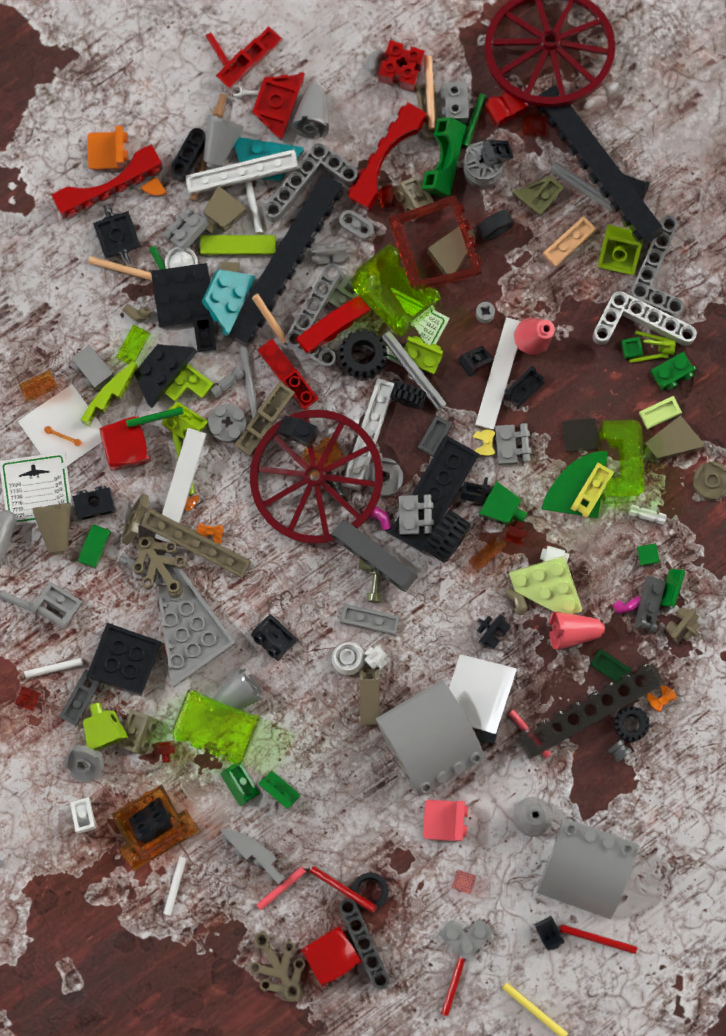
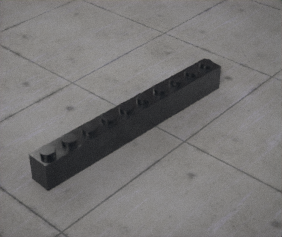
M554 85L538 96L558 97V88ZM571 105L561 107L536 106L539 113H544L547 117L548 125L556 129L560 141H565L568 145L569 153L577 157L581 169H586L589 173L588 176L594 185H598L602 197L610 201L612 210L615 213H619L623 225L631 229V234L635 241H640L644 246L662 234V225Z
M322 174L240 309L235 323L227 335L229 338L245 347L255 342L258 336L256 332L259 327H264L267 320L252 297L258 294L271 313L277 305L276 299L278 296H282L287 288L285 284L288 280L291 281L296 273L295 268L304 261L306 256L304 253L307 248L311 249L315 242L314 236L317 232L320 233L325 225L323 223L325 218L330 217L334 211V203L336 201L339 202L344 192L342 191L343 186L341 183Z

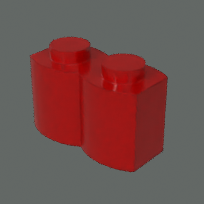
M504 91V95L499 97L493 96L488 99L485 109L495 127H498L527 112L529 104L513 98Z

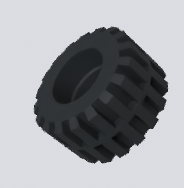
M358 329L355 330V333L351 332L347 338L343 339L339 352L340 361L343 369L351 377L353 375L355 379L363 378V380H367L368 377L372 379L376 374L379 375L386 366V344L380 335H376V332H368V329H364V331ZM358 346H370L375 352L374 359L367 364H360L354 361L352 352Z
M452 510L447 512L427 540L424 550L442 563L447 562L465 538L471 523Z

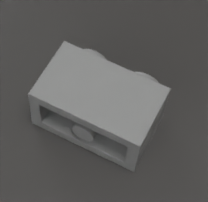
M90 344L71 358L74 362L72 367L78 374L82 372L86 377L84 382L90 389L94 387L98 391L114 377L113 373Z

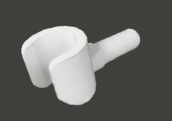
M239 85L233 86L234 90H240L238 94H233L236 99H241L244 95L258 96L259 91L243 90Z

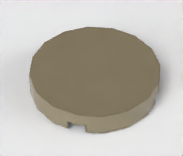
M708 462L700 465L694 472L692 479L696 493L708 500H717L726 494V467L717 462Z

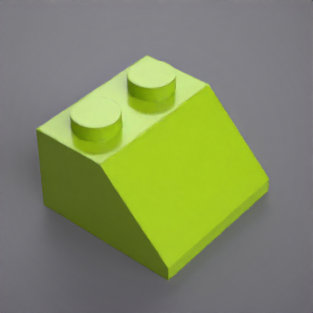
M607 224L598 268L629 275L635 274L642 244L640 241H635L631 234V229Z

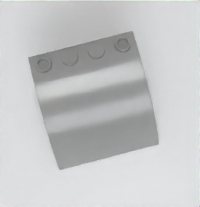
M443 680L376 718L388 748L398 759L408 784L418 797L423 796L486 759L472 726Z
M564 818L536 893L611 919L625 889L640 844Z

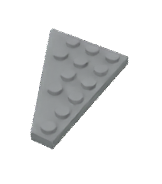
M168 553L164 555L166 557H172V555ZM164 565L173 580L180 582L183 587V593L180 597H171L167 592V583L158 569L156 570L155 577L171 684L175 688L236 645V643L183 570L178 569L176 566ZM172 586L171 590H175L177 586Z

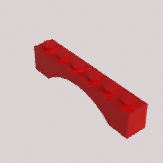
M409 102L405 106H401L397 113L398 118L395 122L392 121L390 123L386 137L380 139L377 145L379 148L376 153L370 155L368 159L369 164L360 171L358 175L359 180L355 185L352 184L348 191L350 202L367 212L371 210L379 197L378 176L385 158L400 142L418 134L428 119L425 111Z
M151 144L135 152L127 167L111 181L89 188L67 186L51 194L62 218H72L78 211L90 209L94 206V203L106 201L111 197L110 195L116 192L122 193L127 190L128 186L140 184L144 181V178L150 175L156 176L163 169V165Z

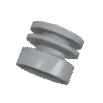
M481 141L473 144L467 150L464 160V175L472 186L486 189L494 186L500 180L504 162L490 166L481 163V160L484 161L481 153L483 142Z

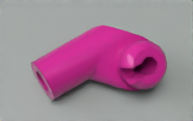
M376 507L369 518L379 520L383 531L390 530L392 527L387 512Z
M636 596L626 604L619 600L613 604V608L618 614L633 611L639 606L641 598Z

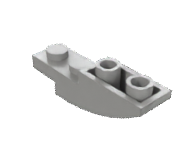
M226 828L220 830L223 833L221 838L228 845L230 843L233 844L236 848L234 852L241 860L243 858L248 860L252 856L255 857L252 861L259 869L263 867L268 872L265 876L272 884L275 882L280 884L285 880L272 865L278 859L263 845L237 831Z

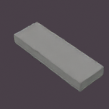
M344 603L340 623L396 636L400 616Z

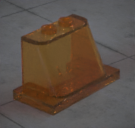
M162 784L151 791L143 793L141 797L128 802L124 807L111 814L126 842V845L118 850L133 871L201 831L187 809L180 813L178 812ZM160 797L165 807L173 815L170 821L174 827L145 845L142 841L139 842L136 839L128 819L135 812L147 806L149 802Z

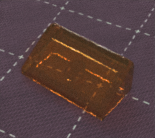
M497 536L494 537L469 560V563L477 572L480 571L506 547L507 543Z

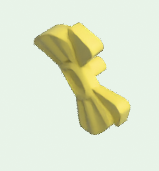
M477 431L473 435V438L483 440V446L475 449V452L483 456L495 455L492 447V439L496 434L495 431Z

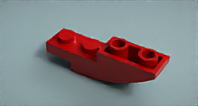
M270 339L257 349L277 379L295 392L293 399L303 410L319 399L273 339Z

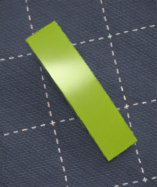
M132 362L102 388L80 419L82 424L89 427L98 411L105 414L113 398L121 401L134 377V372L138 369L137 363Z

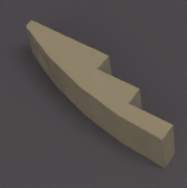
M279 381L234 446L250 457L295 392Z

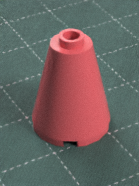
M532 317L526 318L516 327L514 332L515 344L519 350L528 355L541 354L548 348L554 335L555 327L549 320Z
M559 611L552 612L549 625H553V628L549 632L552 647L556 650L599 639L605 632L604 623H601L600 619Z

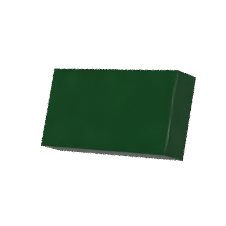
M602 649L598 651L590 663L591 667L620 686H623L633 671Z

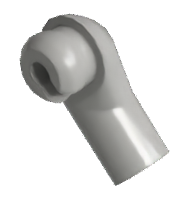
M380 48L367 58L366 69L373 76L379 73L378 61L385 56V53Z

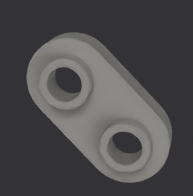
M345 210L341 213L339 223L343 229L361 240H368L373 236L374 227L370 221L352 210ZM349 218L352 222L347 224L345 220ZM364 228L368 230L365 234L361 232Z

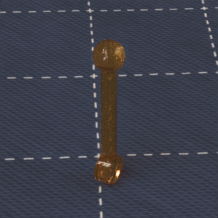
M46 426L44 429L46 434L52 433L73 442L75 446L81 445L80 439H73L56 432L50 426Z

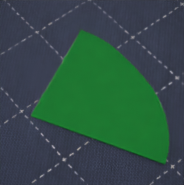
M608 451L590 453L571 463L548 490L543 501L542 510L582 516V513L577 510L573 511L570 508L596 464L600 463L606 467ZM602 494L588 517L598 518ZM583 499L580 504L587 507L589 502Z

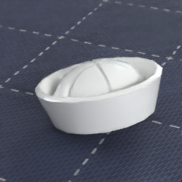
M176 247L169 251L165 259L166 269L198 264L196 254L189 248L184 252Z
M344 642L338 645L332 654V664L335 670L344 675H354L362 669L365 663L364 651L356 643Z

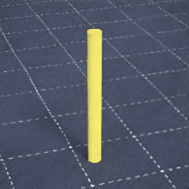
M507 982L502 987L504 991L557 1035H568L563 1028Z

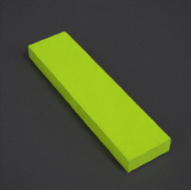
M200 235L201 255H274L276 252V235Z

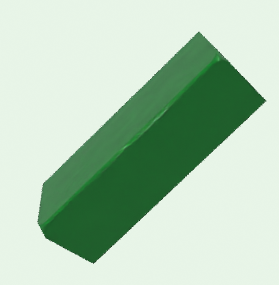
M669 570L660 606L669 609L675 607L685 576V570Z
M240 761L220 773L239 806L260 795Z

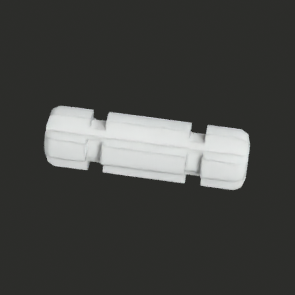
M631 505L629 515L639 516V518L651 522L656 521V523L661 525L665 523L667 518L666 514L660 512L657 514L656 511L643 507L640 509L636 505Z

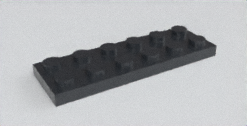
M447 435L411 494L418 495V503H424V495H431V500L434 503V509H432V519L434 520L432 532L445 515L479 457V453ZM418 510L419 520H424V510ZM399 517L389 532V535L421 553L424 551L425 544L431 534H425V527H419V535H400Z

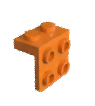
M115 126V132H94L87 135L88 168L90 170L126 168L125 161H128V150H125V143H128V132L124 131L123 126Z

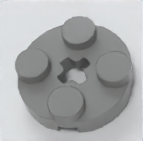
M223 404L216 406L211 412L208 425L211 433L217 440L229 443L235 441L243 434L247 427V420L244 412L239 407L233 404ZM229 418L233 425L225 428V424L222 422Z
M381 458L383 472L387 473V476L390 477L389 480L383 482L381 497H387L396 494L402 486L403 472L394 460ZM374 462L367 467L365 480L375 481ZM367 486L368 489L373 493L374 487Z
M75 745L67 753L64 766L71 771L70 775L73 778L82 782H91L92 779L99 778L103 771V756L99 751Z

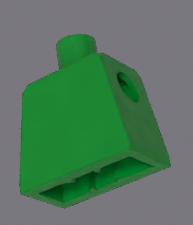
M496 481L479 513V517L508 526L512 518L523 523L527 513L518 508L521 499Z

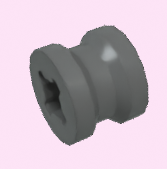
M621 739L608 752L614 755L615 761L618 763L632 750L627 748L625 741Z

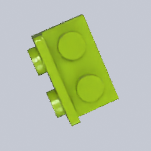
M408 336L404 350L420 370L434 375L443 356L441 347L433 343L428 345L417 336H413V338Z
M178 401L168 410L182 407L184 414L163 419L161 423L183 439H185L188 428L202 432L208 425L206 419Z

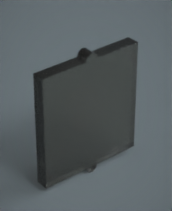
M596 418L562 421V438L564 439L565 452L599 449V432L596 427Z

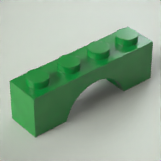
M452 117L437 119L434 137L440 147V160L433 170L425 171L421 189L435 197L450 196L466 128L465 124Z

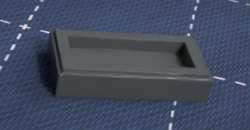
M436 415L417 449L434 457L453 424Z

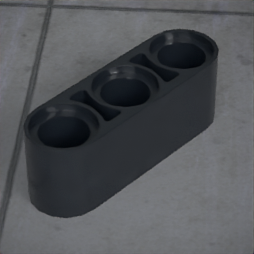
M194 128L189 132L171 164V173L176 181L186 180L185 176L191 173L205 147L206 135L201 128ZM195 136H201L202 140L199 142H195L193 138ZM186 152L194 153L190 158L184 157ZM177 168L185 169L181 174L175 173Z

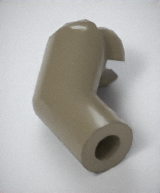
M126 304L122 309L134 321L147 320L151 315V310L148 307L135 310L130 304Z
M508 588L505 597L514 601L516 606L514 609L515 613L523 615L524 611L527 610L524 596Z

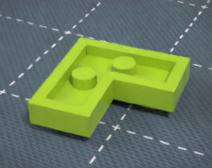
M187 364L164 394L176 403L188 388L203 399L214 386V383Z

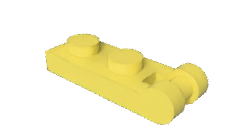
M597 463L570 509L579 511L583 514L582 516L587 518L614 472ZM583 499L589 502L587 507L580 504Z

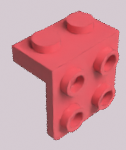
M426 800L423 837L425 839L462 841L463 837L467 836V825H463L464 817L468 818V806H465V801Z

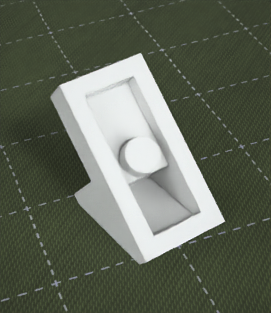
M87 797L70 802L76 834L96 829L97 823L93 815L90 798Z

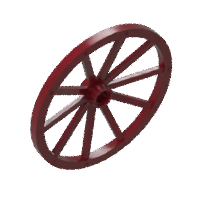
M510 0L504 4L494 15L488 26L485 37V59L493 79L506 93L530 105L561 107L587 98L605 82L614 63L616 41L608 18L596 4L590 0H566L569 2L554 29L550 30L541 0H535L544 30L543 33L511 13L517 7L534 0ZM574 4L583 7L596 18L593 21L559 34ZM505 17L538 37L533 39H493L498 26ZM601 25L607 39L608 49L563 40ZM538 45L502 69H498L493 57L492 46ZM562 47L607 55L602 70L595 78ZM542 51L525 92L512 85L503 76ZM556 53L572 65L590 84L577 92L565 95ZM548 55L551 56L559 92L558 97H542L531 94Z
M317 409L297 412L289 416L300 418L309 423L310 418H326L339 422L318 464L316 465L314 446L311 449L308 448L309 466L277 435V430L283 421L282 419L265 433L255 449L250 466L251 493L260 514L279 533L304 543L319 544L333 542L336 540L329 534L320 486L356 518L351 524L359 529L369 519L380 499L383 488L382 460L372 438L352 419L328 410ZM345 425L354 430L367 445L323 468ZM274 439L305 471L260 466L261 458L270 441ZM369 451L371 453L375 468V481L326 474ZM313 471H319L320 477L316 481H312L310 477ZM259 472L304 477V479L263 502L258 483ZM325 480L374 487L370 501L360 515ZM308 484L290 525L286 528L271 515L267 507ZM313 487L323 535L316 536L294 532Z

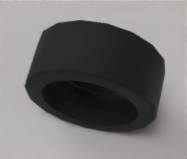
M501 210L484 219L477 226V231L483 241H489L508 231L514 225V221L508 210Z
M372 872L364 873L354 881L352 890L359 894V886L362 882L369 879L377 881L381 886L382 894L379 900L373 902V904L379 908L388 898V884L379 874ZM356 902V904L359 905L361 908L366 909Z

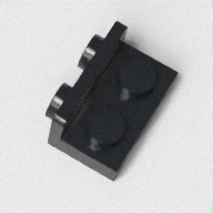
M269 614L259 623L251 634L254 641L261 645L269 656L277 661L298 641L272 614Z

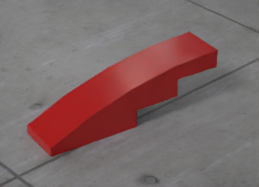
M268 26L243 50L241 49L222 68L216 77L230 89L254 69L282 41V38Z
M357 296L312 325L298 336L296 341L308 354L335 339L338 333L353 326L354 321L367 315L370 308L360 296Z

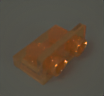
M330 436L322 439L320 444L314 447L316 465L331 439ZM337 441L323 468L345 457ZM307 447L303 450L304 453L301 454V457L310 466ZM313 471L311 473L312 477H315L318 474H320L319 471Z

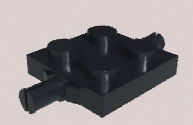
M107 204L109 211L106 205H104L106 217L93 223L104 257L108 259L113 256H120L123 265H127L126 261L129 265L131 262L127 253L141 247L129 211L113 214L111 204Z

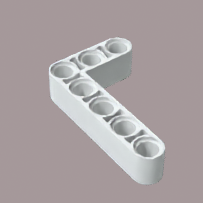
M619 291L612 295L595 328L593 340L598 345L607 344L621 316L669 339L675 340V342L684 346L691 345L697 333L693 326ZM614 299H622L624 304L616 305ZM638 307L641 313L634 314L631 308ZM613 315L615 317V321H607L606 316ZM654 315L657 317L658 321L651 322L649 321L648 316ZM670 323L674 326L675 330L669 331L665 325ZM603 331L607 334V337L604 339L599 338L597 333ZM689 332L692 338L685 339L682 333Z

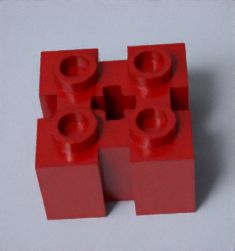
M389 40L385 52V61H382L378 73V82L392 86L394 82L400 83V88L414 92L418 81V71L421 72L425 50L411 46L409 51L404 49V44Z

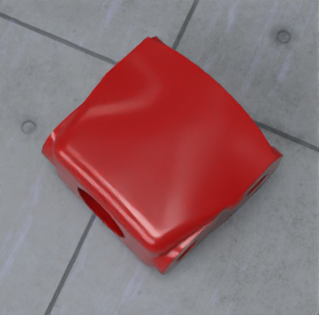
M139 416L122 419L99 428L110 471L137 467L151 462V457L147 456L146 441L141 426L127 427L126 420L138 418Z
M340 925L301 949L322 987L326 986L325 983L347 973L357 963L359 965L362 963Z

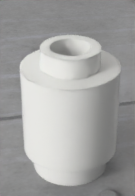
M547 546V549H542L540 559L544 562L565 555L566 561H568L569 553H565V550Z

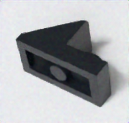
M487 140L482 143L481 153L486 166L514 158L507 140Z
M211 314L193 316L197 351L216 350L214 322Z
M483 345L462 354L458 358L460 365L469 377L475 375L494 361Z

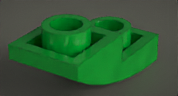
M93 524L81 550L78 563L96 569L104 554L103 549L111 535V530Z

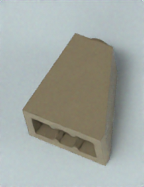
M465 223L428 248L429 256L449 283L453 281L475 244L476 232Z
M680 415L648 440L643 446V451L649 459L653 458L654 461H659L700 451L705 444Z
M362 668L360 670V725L374 727L378 725L376 718L380 716L379 668L375 670L372 668Z

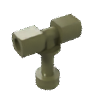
M359 559L358 570L370 571L369 574L373 575L371 593H367L366 601L382 603V594H379L381 575Z

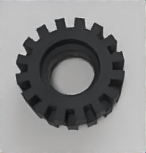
M398 381L395 382L390 394L391 399L416 409H422L427 393L420 390V388Z
M628 706L617 713L613 725L615 733L619 735L620 739L634 742L642 739L648 733L650 720L647 717V713L643 712L641 708ZM627 717H635L639 721V727L636 731L631 732L625 728L624 721Z

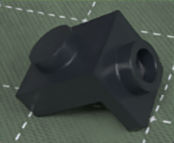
M484 478L483 485L464 482L461 499L483 503L484 497L489 496L491 485H487L488 478Z
M552 916L534 924L547 951L555 950L565 943Z

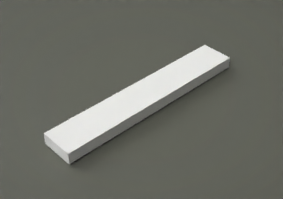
M290 150L186 175L185 177L188 192L190 195L217 189L218 186L222 188L297 170L299 166L295 150Z
M506 317L475 426L494 430L517 351L514 332L521 321Z
M379 378L377 379L361 426L372 438L375 445L391 401L390 394L394 383ZM359 435L353 452L367 446ZM370 451L349 461L344 477L364 480L366 469L372 457ZM342 483V486L359 492L362 485Z
M190 428L187 429L162 512L163 515L178 523L181 522L207 433ZM158 534L155 535L156 539L166 542L170 541Z

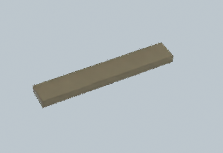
M151 508L148 509L140 524L240 578L244 577L251 563L249 559Z

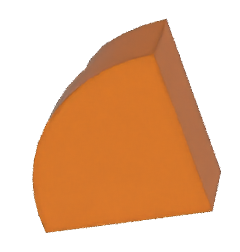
M157 177L141 186V189L148 195L164 196L167 194Z

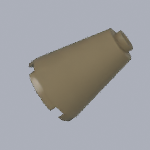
M71 503L32 508L48 552H52L53 556L63 555L64 550H68Z

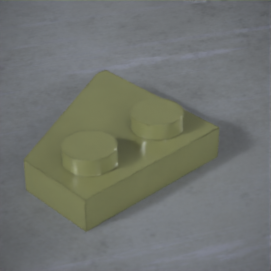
M548 176L539 182L528 184V186L522 189H516L512 194L540 217L562 193L565 187L553 177Z

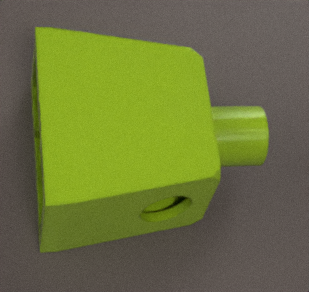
M100 702L89 706L92 716L83 720L88 748L99 751L128 738L114 711H103Z

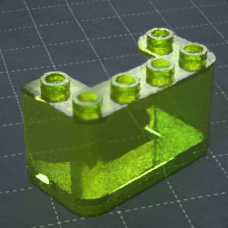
M389 243L357 269L352 279V286L397 335L403 336L432 313L442 297L435 288L427 287L423 291L420 284L412 280L409 273L399 266L401 261L400 251Z
M603 420L599 428V439H605L609 443V448H619L620 477L608 480L605 487L606 493L602 494V504L635 503L645 487L641 424L636 420Z
M188 689L170 733L173 734V739L186 742L187 740L192 742L190 746L201 750L204 747L209 749L210 754L220 757V754L228 757L227 761L238 765V763L246 761L263 718L255 714H247L246 711L212 699L207 695H202L194 689Z

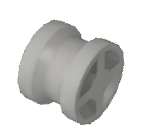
M482 302L477 306L476 318L481 323H490L494 318L495 308L489 302Z

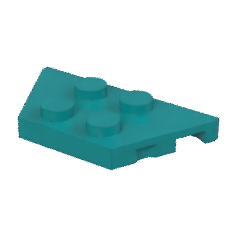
M239 137L234 145L239 163L290 150H295L296 157L298 158L304 151V148L299 146ZM287 172L260 179L281 182Z
M217 270L201 302L209 310L213 320L219 322L223 328V335L227 336L230 333L256 276L226 270Z

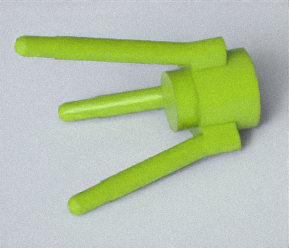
M636 331L637 335L655 339H644L643 342L658 345V352H661V354L630 359L629 362L634 363L668 358L669 354L674 355L675 340Z

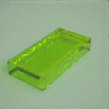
M133 324L116 355V359L128 365L136 362L151 335L150 332Z

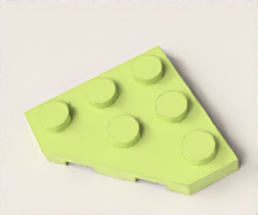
M565 555L509 573L515 592L554 612L574 614L583 610Z

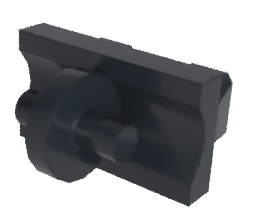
M499 614L491 626L489 625L492 621L490 616H487L484 621L480 618L477 620L480 627L476 631L481 634L485 629L487 630L478 642L481 646L486 645L494 650L500 642L492 635L494 631L498 630L505 636L511 628L504 620L505 617Z

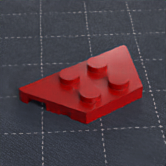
M304 72L289 76L285 74L278 77H264L252 110V114L281 141L284 138L305 77Z

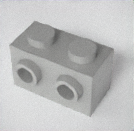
M467 82L445 83L444 89H441V100H445V107H442V118L452 117L463 124H468Z

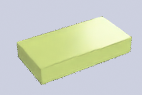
M674 396L639 412L647 430L682 414Z

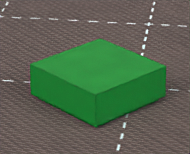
M640 337L621 340L624 360L644 355Z
M656 543L637 547L640 566L660 562Z

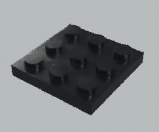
M207 263L151 271L159 327L193 323V316L210 314L209 310L201 302L210 284Z
M107 623L87 673V678L142 697L162 642Z

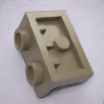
M418 176L399 183L393 191L396 199L400 202L406 215L412 222L437 207L429 193L421 189L422 182Z
M131 709L124 725L128 738L118 742L117 746L145 756L150 747L153 734L157 729L158 720Z

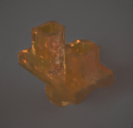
M50 370L19 384L27 402L58 388Z

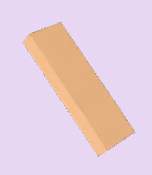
M583 216L545 250L542 255L556 268L597 229Z

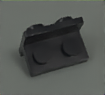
M160 797L149 802L147 806L135 812L128 819L136 839L139 842L142 841L145 846L178 824Z

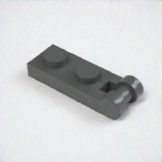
M646 576L635 620L636 628L646 629L649 633L656 631V621L666 581Z
M88 670L83 672L59 716L75 726L78 725L101 682L87 678ZM86 681L92 683L90 689L84 686Z

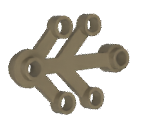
M150 535L139 537L136 542L139 555L137 562L132 566L136 575L143 574L145 571L143 565L147 554L151 559L147 575L142 579L143 587L146 590L154 587V577L158 569L167 583L168 594L173 598L180 597L183 593V587L180 582L173 580L164 565L184 569L187 566L186 559L183 556L176 558L160 556L154 551L160 550L167 551L168 554H175L178 549L175 542H155L154 538ZM148 541V544L146 546L142 545L144 542ZM170 546H174L173 550H168ZM180 560L184 561L182 565H178ZM138 566L142 567L139 571L135 570ZM147 581H151L150 585H145ZM172 586H177L175 590H171Z
M258 933L254 938V943L258 948L263 949L274 968L253 962L249 967L251 973H261L277 977L284 984H274L268 979H263L260 982L261 990L283 993L284 998L290 1002L299 1000L303 992L302 987L299 985L302 969L305 967V961L302 958H297L293 963L295 970L292 980L287 975L295 944L291 941L284 943V954L280 963L269 945L270 937L266 933ZM260 937H265V944L259 943ZM286 944H292L293 949L287 951L285 948ZM298 960H301L303 962V966L301 968L296 967V962ZM254 964H257L259 966V970L257 972H254L252 970V966ZM267 981L269 988L264 989L262 983ZM290 988L296 989L295 995L289 994Z

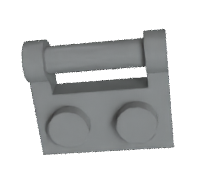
M50 582L32 605L31 611L34 613L38 612L57 624L58 628L64 630L82 606L83 601ZM45 602L65 616L60 618L44 608L42 604Z

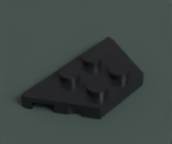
M157 344L134 372L144 398L151 408L154 407L197 353L195 348Z

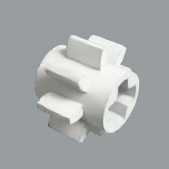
M370 646L364 653L367 656L364 661L374 670L377 666L382 669L387 663L385 660L387 654L378 646L374 649Z

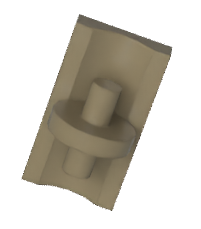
M681 607L676 614L682 620L680 624L677 625L670 621L665 627L673 641L677 644L683 638L689 640L692 635L696 638L700 635L696 631L700 626L696 622L699 616L694 609L691 608L689 610Z

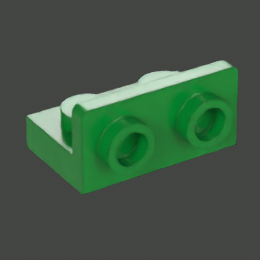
M682 352L653 368L650 372L661 391L666 388L669 391L678 385V381L682 379L687 381L692 378L696 367L691 365L685 353Z
M270 771L258 783L259 786L287 810L300 797L297 791L273 771Z

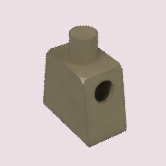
M218 186L203 211L204 216L209 222L205 231L211 234L218 227L223 232H226L247 214L246 207Z

